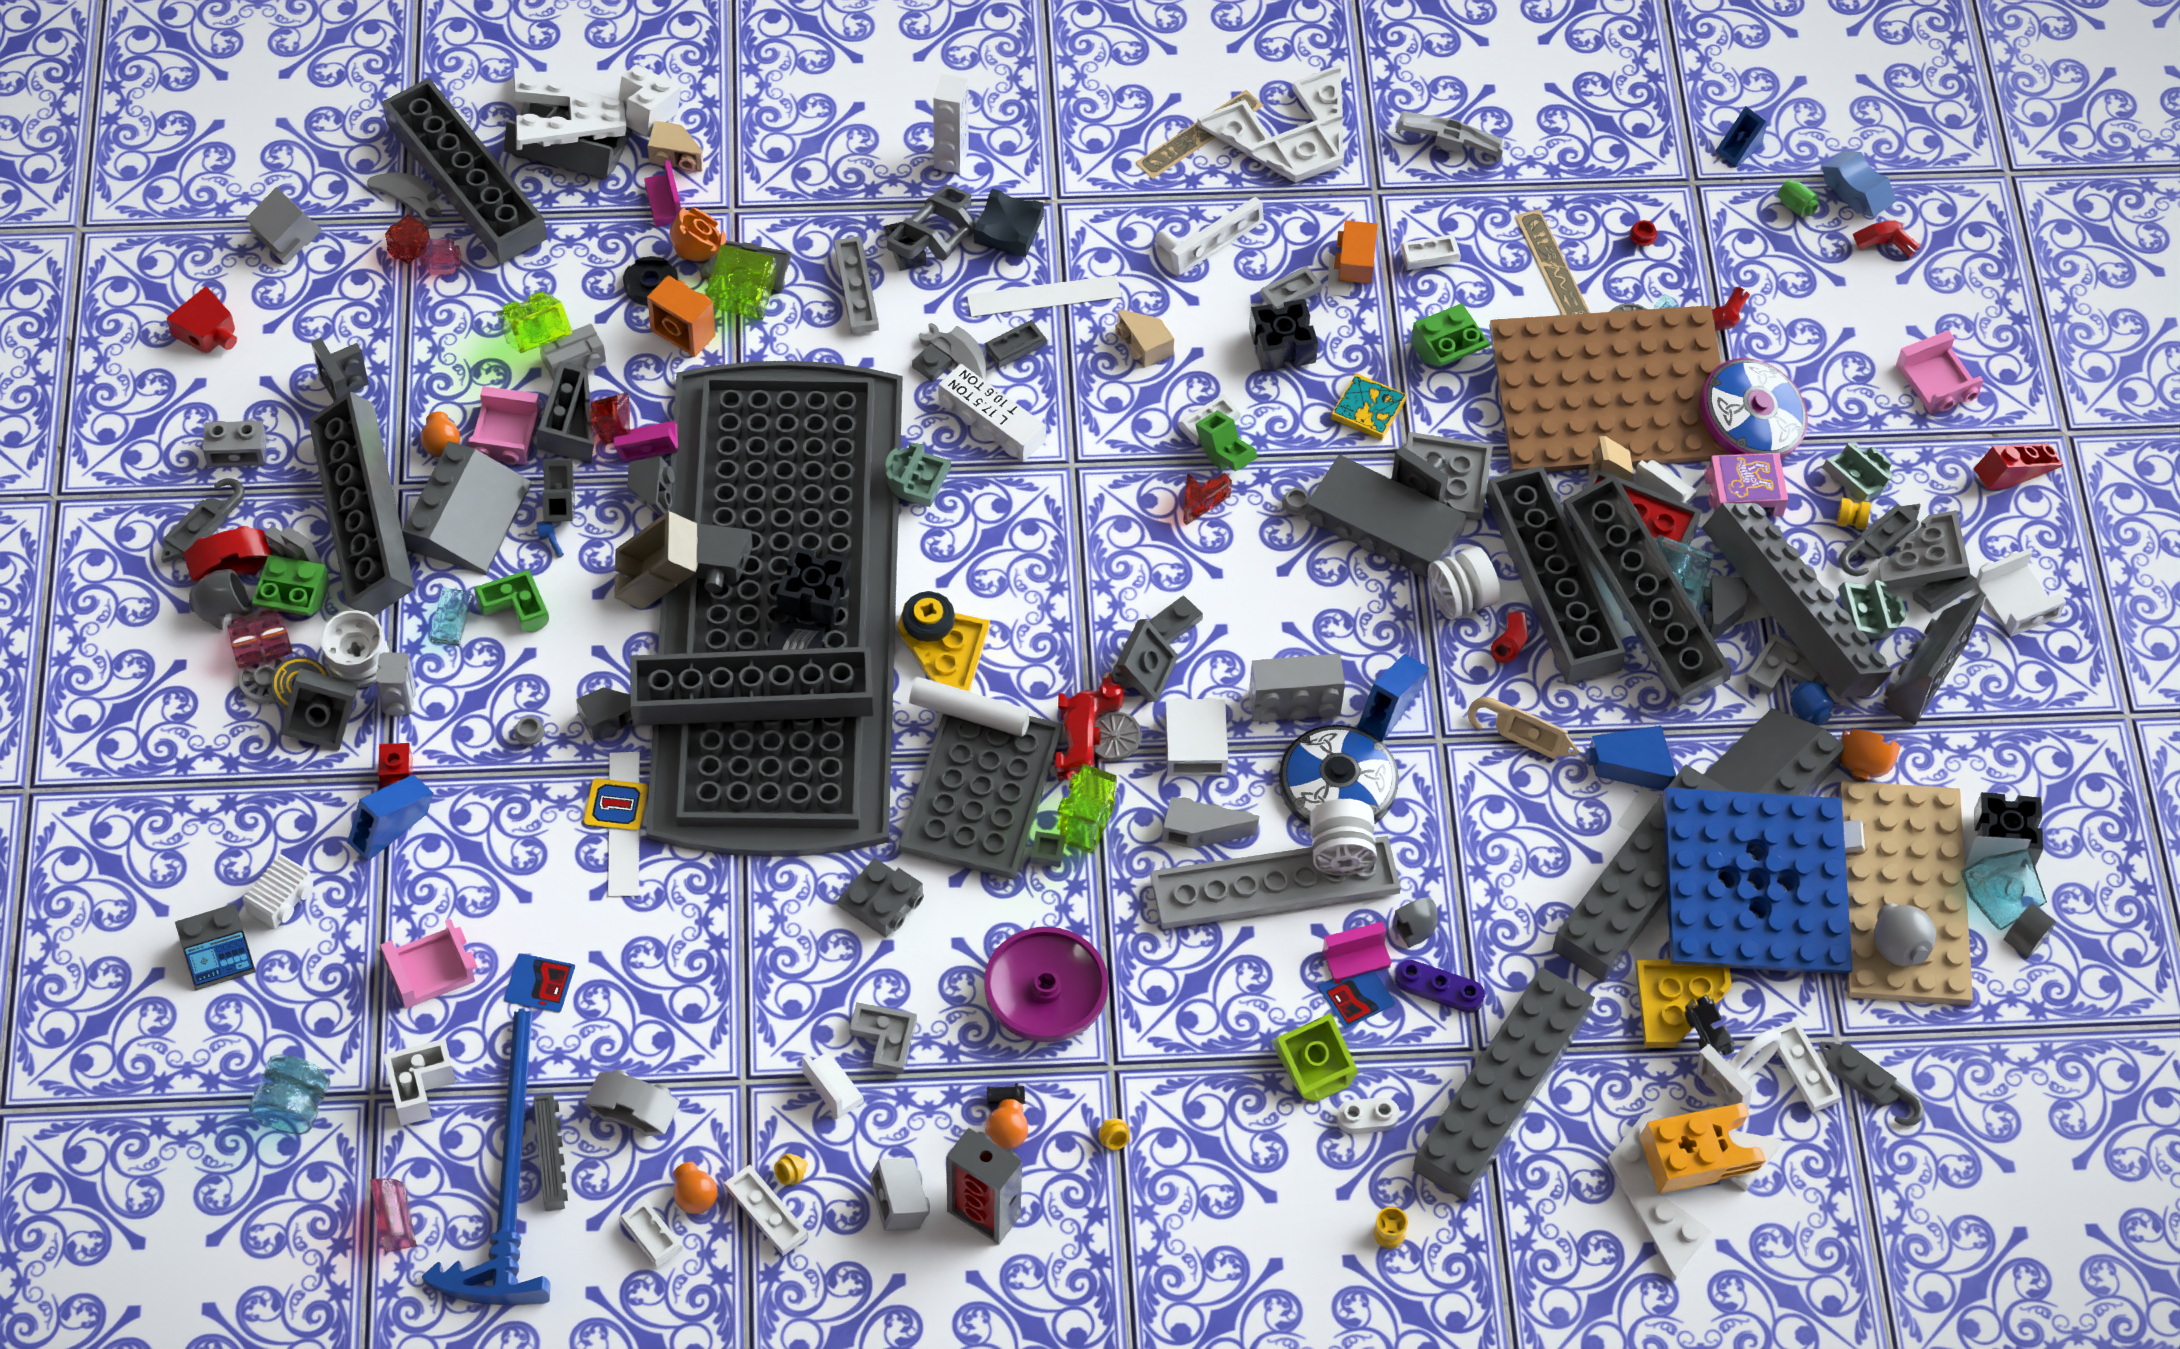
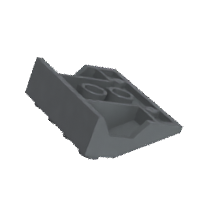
M524 102L520 116L534 114L540 118L563 117L566 120H570L569 106ZM508 120L506 122L503 152L511 153L517 158L534 159L543 165L553 164L564 167L565 170L570 172L579 171L587 173L593 178L607 179L615 170L633 129L626 126L625 136L605 137L594 140L593 135L579 137L578 142L551 144L545 147L538 143L523 144L522 150H516V122Z

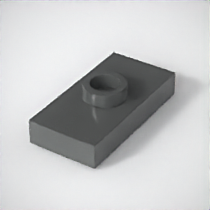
M1030 320L984 343V349L998 368H1001L1047 345V339L1036 324Z
M1971 574L1929 582L1912 592L1913 600L1932 614L1978 586L1977 578Z

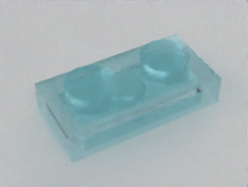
M442 588L430 632L431 643L460 646L473 598L471 591Z

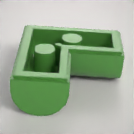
M530 570L474 587L476 601L483 616L513 607L521 628L525 632L538 631L549 622L548 611Z

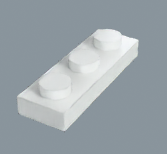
M1798 1020L1774 1028V1030L1780 1032L1782 1038L1777 1052L1812 1113L1839 1103L1842 1096Z
M750 1164L724 1182L725 1189L783 1256L809 1238L808 1231Z

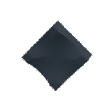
M991 189L984 211L974 228V243L1026 258L1044 217V203L1036 200L1024 201L1015 199L1004 194L1002 191Z

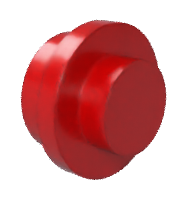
M1638 221L1630 230V239L1639 246H1650L1657 239V230L1650 221Z

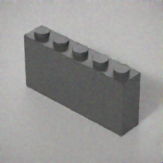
M1339 454L1307 502L1305 520L1316 527H1322L1334 533L1341 539L1360 545L1368 552H1374L1385 557L1393 564H1399L1408 568L1418 576L1428 578L1429 564L1437 560L1442 561V559L1447 557L1463 533L1466 514Z

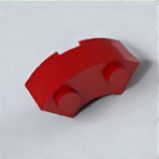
M240 526L233 530L197 539L193 546L187 549L183 555L191 580L198 582L205 575L224 569H231L237 575H256L265 566L268 555H272L264 530Z

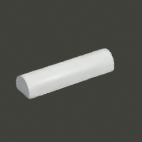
M915 677L911 688L910 704L1023 737L1030 723L1029 710L939 682Z

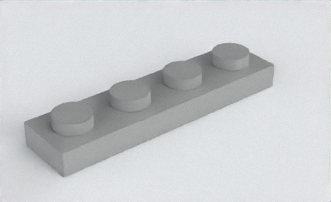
M862 237L834 240L851 334L879 331V322Z

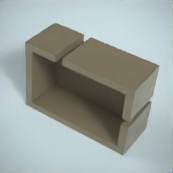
M668 511L616 548L615 571L619 573L615 575L614 598L643 610L674 589L678 583H682L693 576L698 566L697 523Z

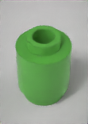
M1788 179L1781 186L1777 194L1783 205L1802 218L1807 215H1813L1819 206V202H1817L1819 196L1799 181Z

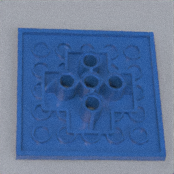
M1669 787L1663 790L1670 965L1846 975L1853 971L1842 798ZM1748 853H1751L1755 857L1756 861H1754L1752 856ZM1720 880L1725 881L1726 884L1728 885V888H1726L1725 885H1724V883L1721 882ZM1748 881L1753 882V883L1757 886V889H1755V887L1753 886V884H1751V883L1748 882ZM1777 883L1783 884L1786 887L1787 891H1785L1784 888ZM1749 910L1755 911L1758 914L1759 919L1756 918V915Z

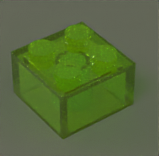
M721 244L705 294L713 301V309L763 320L778 272L775 257Z
M540 291L533 293L528 297L529 300L521 303L518 301L507 303L502 307L503 310L496 312L506 343L520 354L573 333L563 303L548 292Z
M1083 764L1079 774L1074 773L1069 784L1071 792L1068 798L1063 797L1059 804L1057 814L1061 816L1057 829L1060 830V835L1066 836V845L1094 854L1116 806L1117 775Z

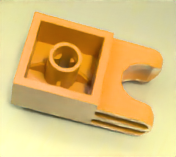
M1738 1103L1647 1122L1639 1139L1659 1194L1716 1183L1719 1179L1752 1173L1765 1164L1766 1159L1760 1148L1740 1147L1729 1136L1728 1131L1741 1127L1747 1119L1749 1113L1746 1105Z

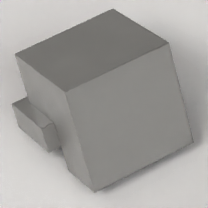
M277 187L245 218L251 224L248 229L284 264H287L322 231L317 224Z

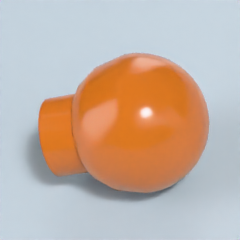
M441 411L432 412L426 417V424L422 428L421 444L430 455L441 457L448 441L460 444V432L456 425L449 420L446 413Z
M1013 1099L1001 1101L998 1109L989 1115L985 1123V1134L993 1140L994 1144L1002 1149H1016L1023 1144L1028 1135V1123L1023 1115V1106Z
M683 1163L673 1171L676 1181L673 1189L674 1199L681 1210L689 1214H701L708 1211L714 1205L718 1194L717 1185L708 1173L698 1169L696 1163Z

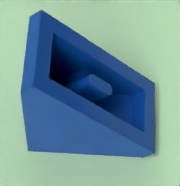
M1745 106L1715 152L1738 167L1762 146L1768 121Z

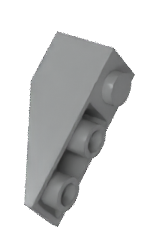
M1171 797L1163 826L1162 842L1187 848H1196L1257 835L1260 816L1246 810L1236 811L1223 808L1218 804L1208 805L1194 802L1186 797Z

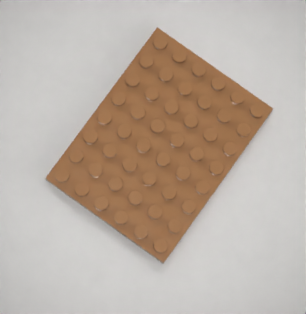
M1711 305L1490 320L1489 329L1511 473L1543 466L1545 472L1589 469V465L1593 464L1592 450L1597 448L1599 436H1606L1629 450L1632 466H1637L1641 460L1646 463L1650 460H1655L1659 464L1711 461L1712 456L1733 455L1719 445L1711 436L1700 412L1699 398L1701 388L1712 371L1721 365Z

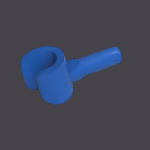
M537 522L539 539L549 538V543L557 557H562L564 553L556 540L553 523Z

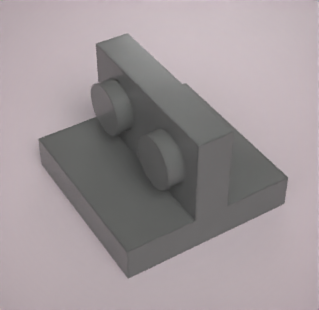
M322 338L311 342L318 376L333 402L349 391L355 392L369 385L362 350L358 343L330 353Z
M1148 619L1137 621L1117 663L1113 667L1112 676L1115 684H1119L1123 689L1136 688L1148 702H1157L1179 655Z

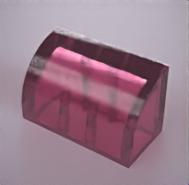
M392 1178L370 1180L385 1253L417 1246L405 1184Z

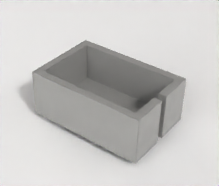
M1341 654L1252 660L1249 698L1253 722L1262 721L1268 723L1281 719L1302 720L1307 717L1330 718L1335 715H1341L1345 689Z

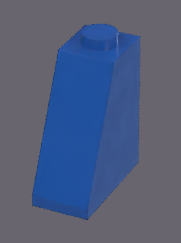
M1406 654L1401 656L1373 683L1357 728L1372 734L1383 742L1421 691L1430 667Z
M1661 725L1595 735L1591 738L1589 748H1586L1587 763L1589 766L1593 765L1596 777L1663 791L1677 776Z
M413 774L359 799L347 843L366 861L371 860L427 815L434 792Z

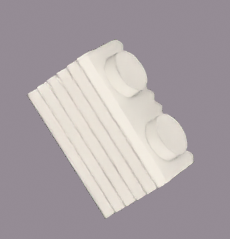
M278 855V858L274 860L270 868H267L262 877L247 892V895H244L243 902L246 912L276 929L281 922L285 923L291 918L294 906L300 899L305 900L312 892L313 880L311 873L283 855Z

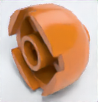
M682 208L673 220L669 232L670 241L677 255L684 260L703 262L713 258L725 244L726 234L724 231L720 234L716 229L717 221L697 208H691L690 211H685V208Z
M1845 729L1840 739L1844 743L1840 762L1847 770L1852 772L1854 779L1868 782L1870 778L1882 777L1893 769L1898 758L1900 745L1894 740L1889 745L1883 742V735L1874 732L1851 729L1850 734H1848Z

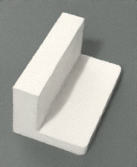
M1641 460L1637 464L1633 483L1685 504H1689L1696 497L1697 490L1655 460H1650L1648 463Z
M829 1051L815 1060H812L808 1054L802 1056L803 1074L837 1119L864 1103L861 1093Z

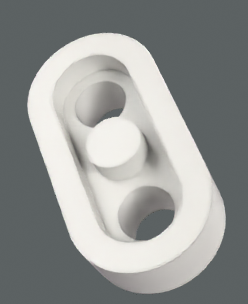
M1389 1098L1349 1100L1342 1103L1338 1108L1336 1120L1339 1128L1349 1134L1384 1132L1392 1130L1397 1125L1400 1110L1398 1105ZM1386 1109L1389 1111V1114H1381L1379 1110ZM1353 1111L1356 1112L1358 1116L1351 1117L1348 1115V1113Z

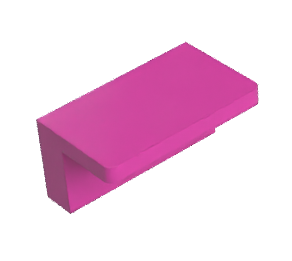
M664 161L666 174L644 178L655 227L672 224L675 217L681 211L680 199L670 161Z
M675 421L624 430L621 432V436L614 437V447L623 462L678 452L677 424Z
M1382 921L1324 937L1322 952L1334 981L1391 967L1392 961L1384 944L1386 929Z

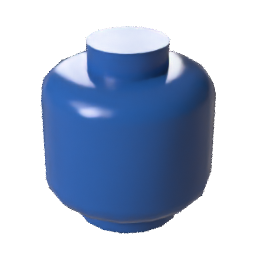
M1805 681L1795 687L1791 693L1790 706L1799 719L1812 724L1822 725L1831 718L1834 700L1822 684Z

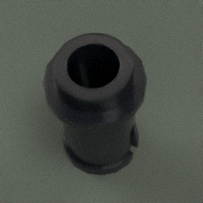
M1015 1083V1086H988L987 1106H999L1000 1102L1006 1099H1013L1024 1105L1025 1086H1018V1083Z

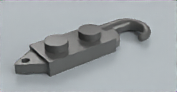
M232 478L219 480L214 485V488L218 489L226 485L234 488L233 495L225 502L213 498L202 500L163 538L165 545L161 557L162 563L184 557L183 553L193 546L197 539L211 536L226 521V517L244 498L245 490L238 480Z
M1921 504L1895 505L1839 555L1840 568L1850 576L1858 577L1869 572L1868 568L1854 569L1850 566L1849 560L1857 553L1869 559L1881 558L1917 528L1919 524L1917 518Z
M1820 1042L1819 1048L1828 1064L1826 1069L1873 1103L1885 1106L1894 1103L1900 1098L1913 1108L1914 1114L1912 1117L1903 1119L1896 1116L1894 1118L1896 1123L1903 1126H1913L1922 1120L1924 1116L1922 1100L1896 1081V1077L1847 1042L1844 1045Z

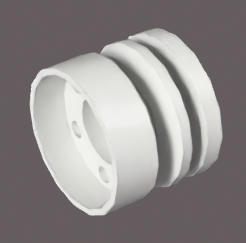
M1478 546L1456 554L1455 559L1448 556L1442 559V561H1434L1428 566V580L1433 597L1441 612L1450 620L1460 617L1461 614H1469L1472 612V607L1480 610L1496 604L1500 599V586L1493 564L1487 554Z
M358 610L344 611L332 617L324 626L321 634V647L329 670L334 678L359 684L358 688L369 687L376 683L379 654L390 651L385 641L383 629L375 617L367 612Z
M1336 799L1324 802L1311 811L1310 828L1313 838V864L1318 870L1332 875H1352L1361 873L1376 863V841L1373 836L1375 829L1373 810L1368 804L1353 799Z

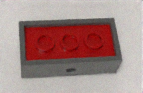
M1595 468L1585 489L1611 476V474ZM1617 477L1671 569L1677 573L1698 529L1702 510Z
M968 1127L946 1156L947 1212L997 1244H1000L1021 1216L1022 1160L1011 1149H1002L994 1144L987 1134L981 1131L977 1133Z

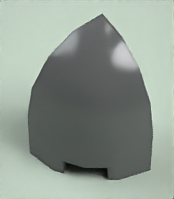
M1429 897L1420 898L1395 910L1393 926L1408 948L1431 936L1438 925V909L1434 900Z

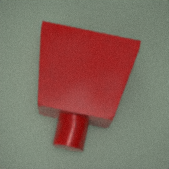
M206 286L166 318L170 334L174 338L203 353L211 352L218 345L225 350H230L237 343V337L233 334L235 325L230 311Z

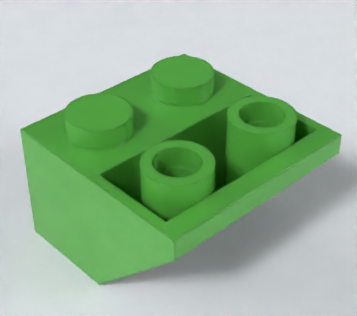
M1463 303L1413 322L1410 343L1423 362L1427 364L1443 366L1490 346L1489 341Z
M268 555L252 600V606L306 616L312 615L322 608L330 586L326 565Z

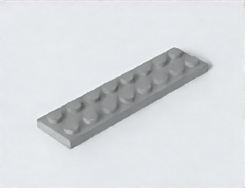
M1388 836L1376 837V863L1371 868L1352 875H1332L1318 870L1313 864L1312 847L1151 871L1150 879L1161 929L1400 894L1401 885Z

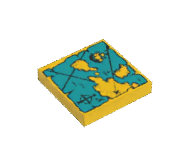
M1356 373L1333 410L1331 419L1382 441L1404 405L1407 394Z

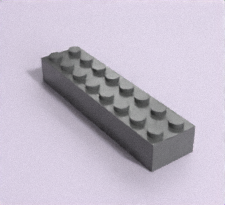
M430 78L382 101L385 120L388 126L499 264L547 240L543 216Z
M349 391L310 418L308 422L347 606L354 610L367 612L374 617L415 588L374 404Z
M1543 466L1489 479L1485 497L1486 502L1566 684L1621 671L1626 650Z
M1613 474L1564 500L1563 512L1678 707L1730 680L1731 667L1616 475Z
M1722 503L1702 526V529L1838 698L1871 696L1892 673V670L1886 664L1885 657L1875 651L1870 645L1867 635L1857 629L1851 621L1850 614L1840 608L1834 600L1832 592L1822 586L1817 579L1815 571L1805 565L1797 549L1787 543L1783 538L1782 531L1770 522L1766 517L1765 510L1756 503Z
M870 646L630 656V702L633 725L873 716Z
M1687 764L1683 766L1668 786L1669 788L1730 791ZM1663 794L1556 932L1552 951L1603 983L1667 899Z
M1541 967L1417 1151L1412 1171L1467 1202L1590 1016L1595 997Z

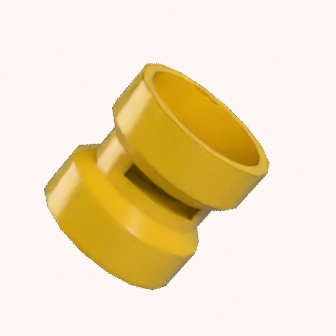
M1841 498L1836 525L1841 527L1851 525L1855 526L1858 530L1865 531L1868 525L1871 503L1864 501L1853 503L1851 499Z
M1386 1207L1378 1213L1374 1228V1239L1377 1244L1386 1249H1395L1404 1242L1408 1225L1406 1214L1396 1207Z

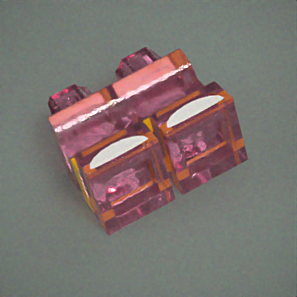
M265 610L258 615L259 617L249 620L240 617L233 619L231 625H227L238 669L264 662L261 646L264 649L267 661L293 654L285 624H283L279 611Z

